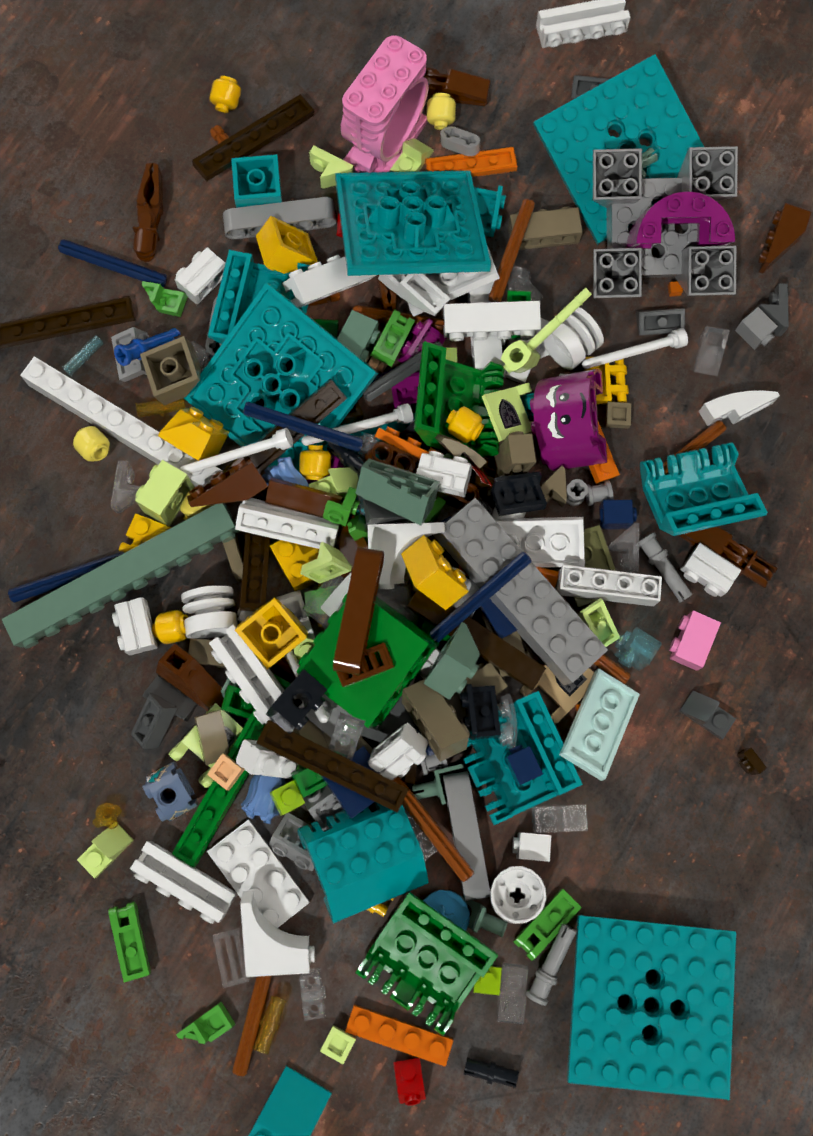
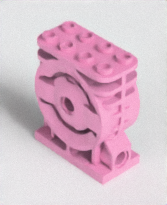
M387 37L343 95L341 135L354 145L343 160L353 165L354 173L390 172V168L403 152L404 141L416 139L428 123L427 116L422 114L428 95V80L424 77L427 56L421 48L402 37Z

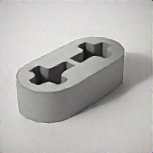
M452 126L441 130L440 142L442 147L465 156H474L479 153L480 138L478 135Z

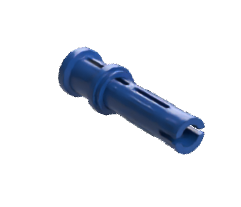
M172 328L169 331L144 340L136 338L129 344L116 345L114 348L115 358L120 365L127 366L133 360H142L141 353L177 339L174 337L179 336L180 332L176 328Z

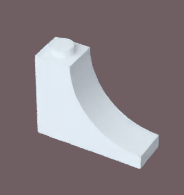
M444 522L423 523L421 526L416 523L367 525L368 549L384 551L379 589H394V584L404 583L406 565L401 553L423 535L429 537L437 533H445Z
M243 891L240 905L246 977L310 973V963L315 962V947L310 946L309 936L289 934L273 926L260 912L255 901L254 891Z

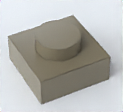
M607 402L606 427L629 429L631 426V403Z

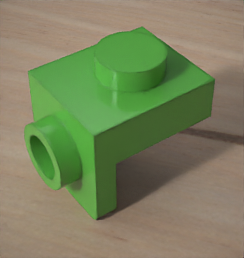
M349 487L342 505L328 500L323 518L334 524L346 527L350 515H356L360 501L356 500V489Z

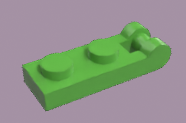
M395 309L370 355L391 367L415 322L410 317L408 319L400 315L401 312Z
M561 888L539 915L515 937L513 943L518 948L521 946L527 952L526 956L533 961L559 933L562 923L567 924L582 907ZM533 933L540 939L535 945L528 939Z
M136 902L127 903L126 907L122 908L117 906L109 908V919L123 982L150 975L151 969ZM128 917L130 925L122 927L121 919Z

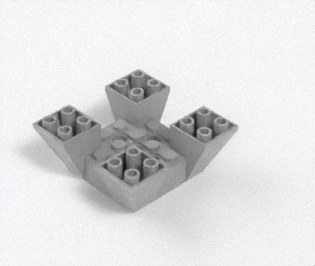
M738 146L689 148L677 178L642 179V149L593 150V201L607 208V249H593V298L641 297V278L675 277L687 296L736 295V246L697 247V224H680L682 226L681 234L675 231V225H661V243L652 244V247H656L659 250L660 255L658 258L652 256L651 249L626 247L630 233L628 225L634 224L641 214L652 206V200L660 201L669 195L679 192L701 193L715 201L737 197Z

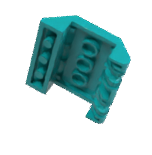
M229 250L208 338L222 344L265 283L272 285L290 301L295 298L293 291L286 292L282 284L290 278L288 275L290 273L283 274L276 270L272 271L263 264L254 263L252 254ZM302 263L297 264L298 269H302L303 272L308 271L310 266ZM308 305L300 307V309L307 313Z
M732 442L712 447L713 465H710L709 455L705 448L679 453L676 456L669 455L667 457L668 475L664 474L661 458L640 462L643 492L660 530L676 536L767 515L768 512L759 494L748 495L735 468L739 453Z
M539 691L498 710L501 730L500 737L468 739L467 747L472 745L475 753L467 755L464 761L466 764L476 761V764L468 767L476 788L484 784L487 785V788L478 791L480 797L487 796L493 791L497 801L494 800L485 806L487 812L495 808L498 810L489 815L493 825L499 824L516 814L583 785L573 763L559 755L563 747V741ZM522 744L523 748L531 747L543 775L517 786L504 758L510 755L508 750Z
M374 802L373 806L376 811L372 813L367 807L352 819L348 817L344 810L336 813L335 819L332 815L326 817V824L330 830L325 832L317 821L311 823L312 830L308 825L297 829L302 846L308 850L325 894L323 899L333 924L429 883L424 855L403 805H401L397 813Z

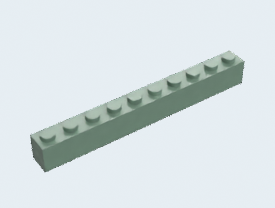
M224 503L215 504L4 617L2 622L14 646L25 649L37 645L39 643L38 640L44 636H53L61 631V627L80 622L85 614L89 612L96 613L104 608V604L110 601L121 600L126 596V592L145 587L148 584L147 581L152 578H161L170 572L169 569L177 565L183 566L188 564L193 556L199 553L203 555L213 550V546L221 541L222 543L231 541L235 538V534L240 531L235 530L236 523L228 507Z

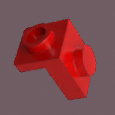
M420 1058L394 1062L400 1104L405 1103L407 1106L419 1104L421 1100H425Z

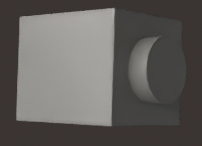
M757 307L741 321L735 331L755 350L761 344L766 346L775 337L772 333L778 326Z

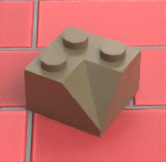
M185 336L140 354L153 396L164 406L186 397L200 381L201 367L194 346Z

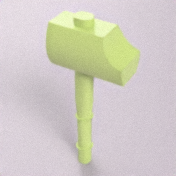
M585 287L528 343L519 340L509 345L501 357V360L505 363L503 366L505 370L509 373H523L535 367L541 357L535 349L563 324L578 307L583 305L592 295L591 292Z

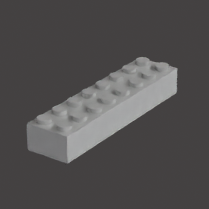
M476 498L445 523V533L433 535L479 589L522 552ZM532 562L490 598L517 628L519 635L563 685L573 683L608 651L604 644Z

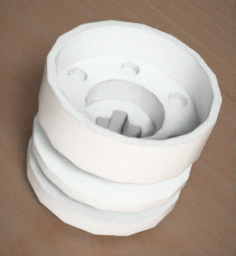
M578 307L563 324L543 341V345L550 356L561 367L573 370L586 358L585 355H591L595 349L602 346L604 337L591 315Z
M211 585L182 593L181 600L183 603H186L182 607L183 612L195 614L184 620L187 638L207 639L221 637L227 634L225 630L231 625L238 626L237 614L225 611L235 606L234 599H230L234 596L232 587Z
M522 866L509 867L501 871L493 881L490 891L491 904L495 913L503 920L513 924L526 923L536 918L543 910L546 901V890L541 878L533 870ZM516 888L520 889V894L524 895V899H520L518 903H514V898L510 897V893L515 892Z

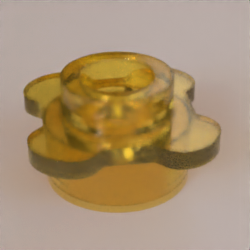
M111 803L99 805L95 812L96 818L93 820V825L96 828L106 826L109 829L116 828L118 826V815L122 813L121 807L118 805L114 806Z

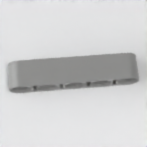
M329 197L231 208L223 212L225 236L229 239L256 237L270 216L303 231L329 228L336 224L334 201Z
M468 771L442 775L454 846L474 871L470 879L465 882L461 881L464 900L471 901L490 897L489 882Z

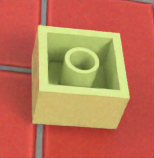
M161 460L159 465L156 464L152 468L147 483L138 489L135 501L145 514L164 525L170 526L179 513L180 506L187 492L192 490L194 486L186 473Z

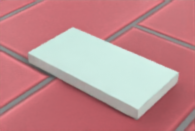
M595 670L559 755L597 779L605 780L640 694L603 670Z

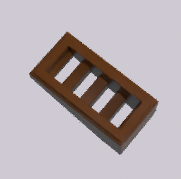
M386 643L366 649L365 657L369 656L373 670L369 669L366 658H364L363 674H352L353 677L350 678L349 673L336 671L341 685L347 687L394 668L395 666ZM378 651L384 664L381 667L375 655Z

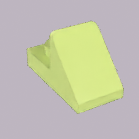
M415 138L404 141L403 152L390 168V172H419L425 164V159L429 158L433 153V149Z
M313 146L309 152L310 163L313 168L323 172L320 177L321 188L336 185L335 173H354L352 164L316 146Z
M350 468L328 469L330 476L308 484L310 488L340 495L344 499L349 487L357 488L359 477Z
M321 542L318 558L302 565L300 574L321 584L350 572L352 566L341 551L325 542Z
M601 598L580 611L579 617L605 647L620 638Z
M115 822L91 841L93 844L77 861L94 878H97L134 839Z

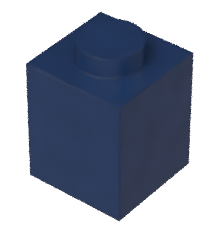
M603 500L599 506L601 530L629 529L636 522L637 510L636 507H633L632 500Z
M521 744L508 750L510 755L504 759L517 786L543 775L530 746L523 748Z

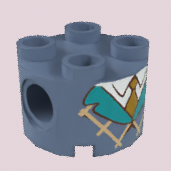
M175 761L146 776V782L143 785L149 799L154 798L158 805L155 810L162 822L167 819L168 821H173L198 806L197 799L192 800L190 797L195 793L181 768L175 770L177 767ZM164 789H173L176 796L170 797L166 795Z

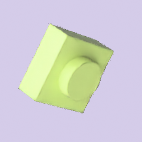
M333 1025L320 1052L344 1064L356 1041V1037Z

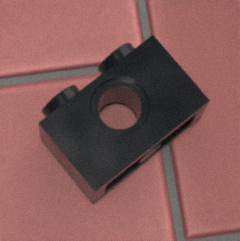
M303 669L272 704L266 715L289 735L295 728L300 731L309 720L306 715L310 710L313 709L316 712L326 701L322 696L328 689ZM293 699L301 700L304 708L295 706Z

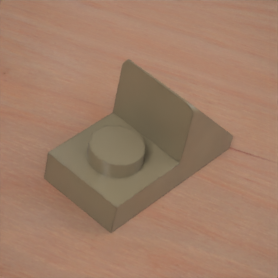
M563 466L541 486L547 503L551 497L561 507H564L567 502L566 473Z

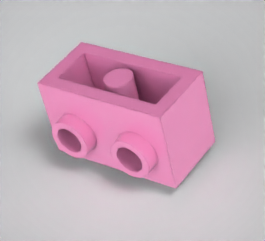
M694 610L687 616L683 615L678 626L681 632L678 638L675 637L669 648V651L672 652L670 659L696 671L703 668L721 622Z

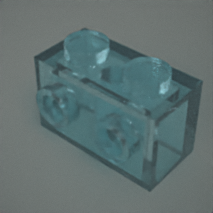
M635 627L632 631L629 632L627 630L624 635L620 636L614 646L618 648L614 655L619 658L618 662L625 667H634L640 671L651 663L662 643L638 627Z

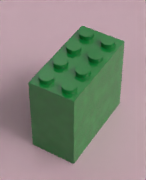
M346 594L342 600L343 606L339 611H335L328 619L329 626L324 632L322 631L316 636L313 641L314 647L310 653L306 652L298 663L300 667L296 672L300 674L303 669L306 670L328 689L325 692L327 697L364 726L371 728L384 722L401 698L403 689L411 684L439 643L435 642L428 634L377 597L366 649L386 643L395 667L353 685L343 687L337 672L333 671V662L347 598ZM378 651L375 655L381 667L384 664ZM366 656L365 658L369 666V669L373 670L369 656Z

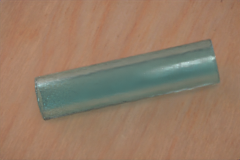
M95 335L62 369L69 376H72L104 343Z

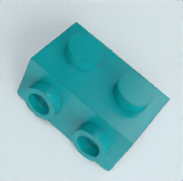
M498 185L497 191L481 188L474 189L484 234L487 237H494L495 229L500 230L502 215H498L499 209L504 208L506 195H502L503 186Z

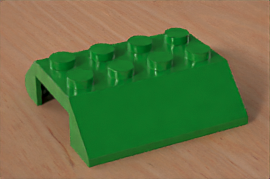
M424 341L422 343L414 430L424 443L430 447L446 451L435 439L438 434L465 444L481 457L497 455L499 453V441L495 432H481L476 441L471 440L468 443H464L448 433L449 424L446 420L453 409L458 411V409L465 406L482 417V424L484 425L482 431L494 430L482 396L499 391L494 389L503 387L504 367L489 362L482 370L456 363L446 359L447 348Z
M409 892L385 925L355 973L365 979L372 967L375 966L376 968L368 980V983L371 985L377 982L383 969L391 975L384 983L381 992L387 995L395 981L398 982L389 998L407 1011L412 1007L416 998L419 997L411 1012L414 1016L422 1012L426 1001L432 1003L434 1007L426 1017L425 1024L431 1026L440 1012L441 1015L433 1029L443 1036L453 1023L455 1013L480 976H485L498 957V954Z

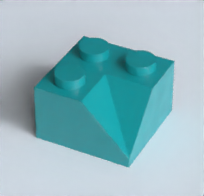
M277 155L231 158L236 208L282 202Z

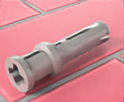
M653 532L636 545L643 549L649 558V564L656 566L680 603L693 594L667 558L668 551L661 547L655 538L656 533Z
M562 923L542 968L536 970V978L530 990L528 989L525 993L532 1001L546 1006L548 1003L547 997L552 986L558 982L557 972L575 934H577L575 929Z

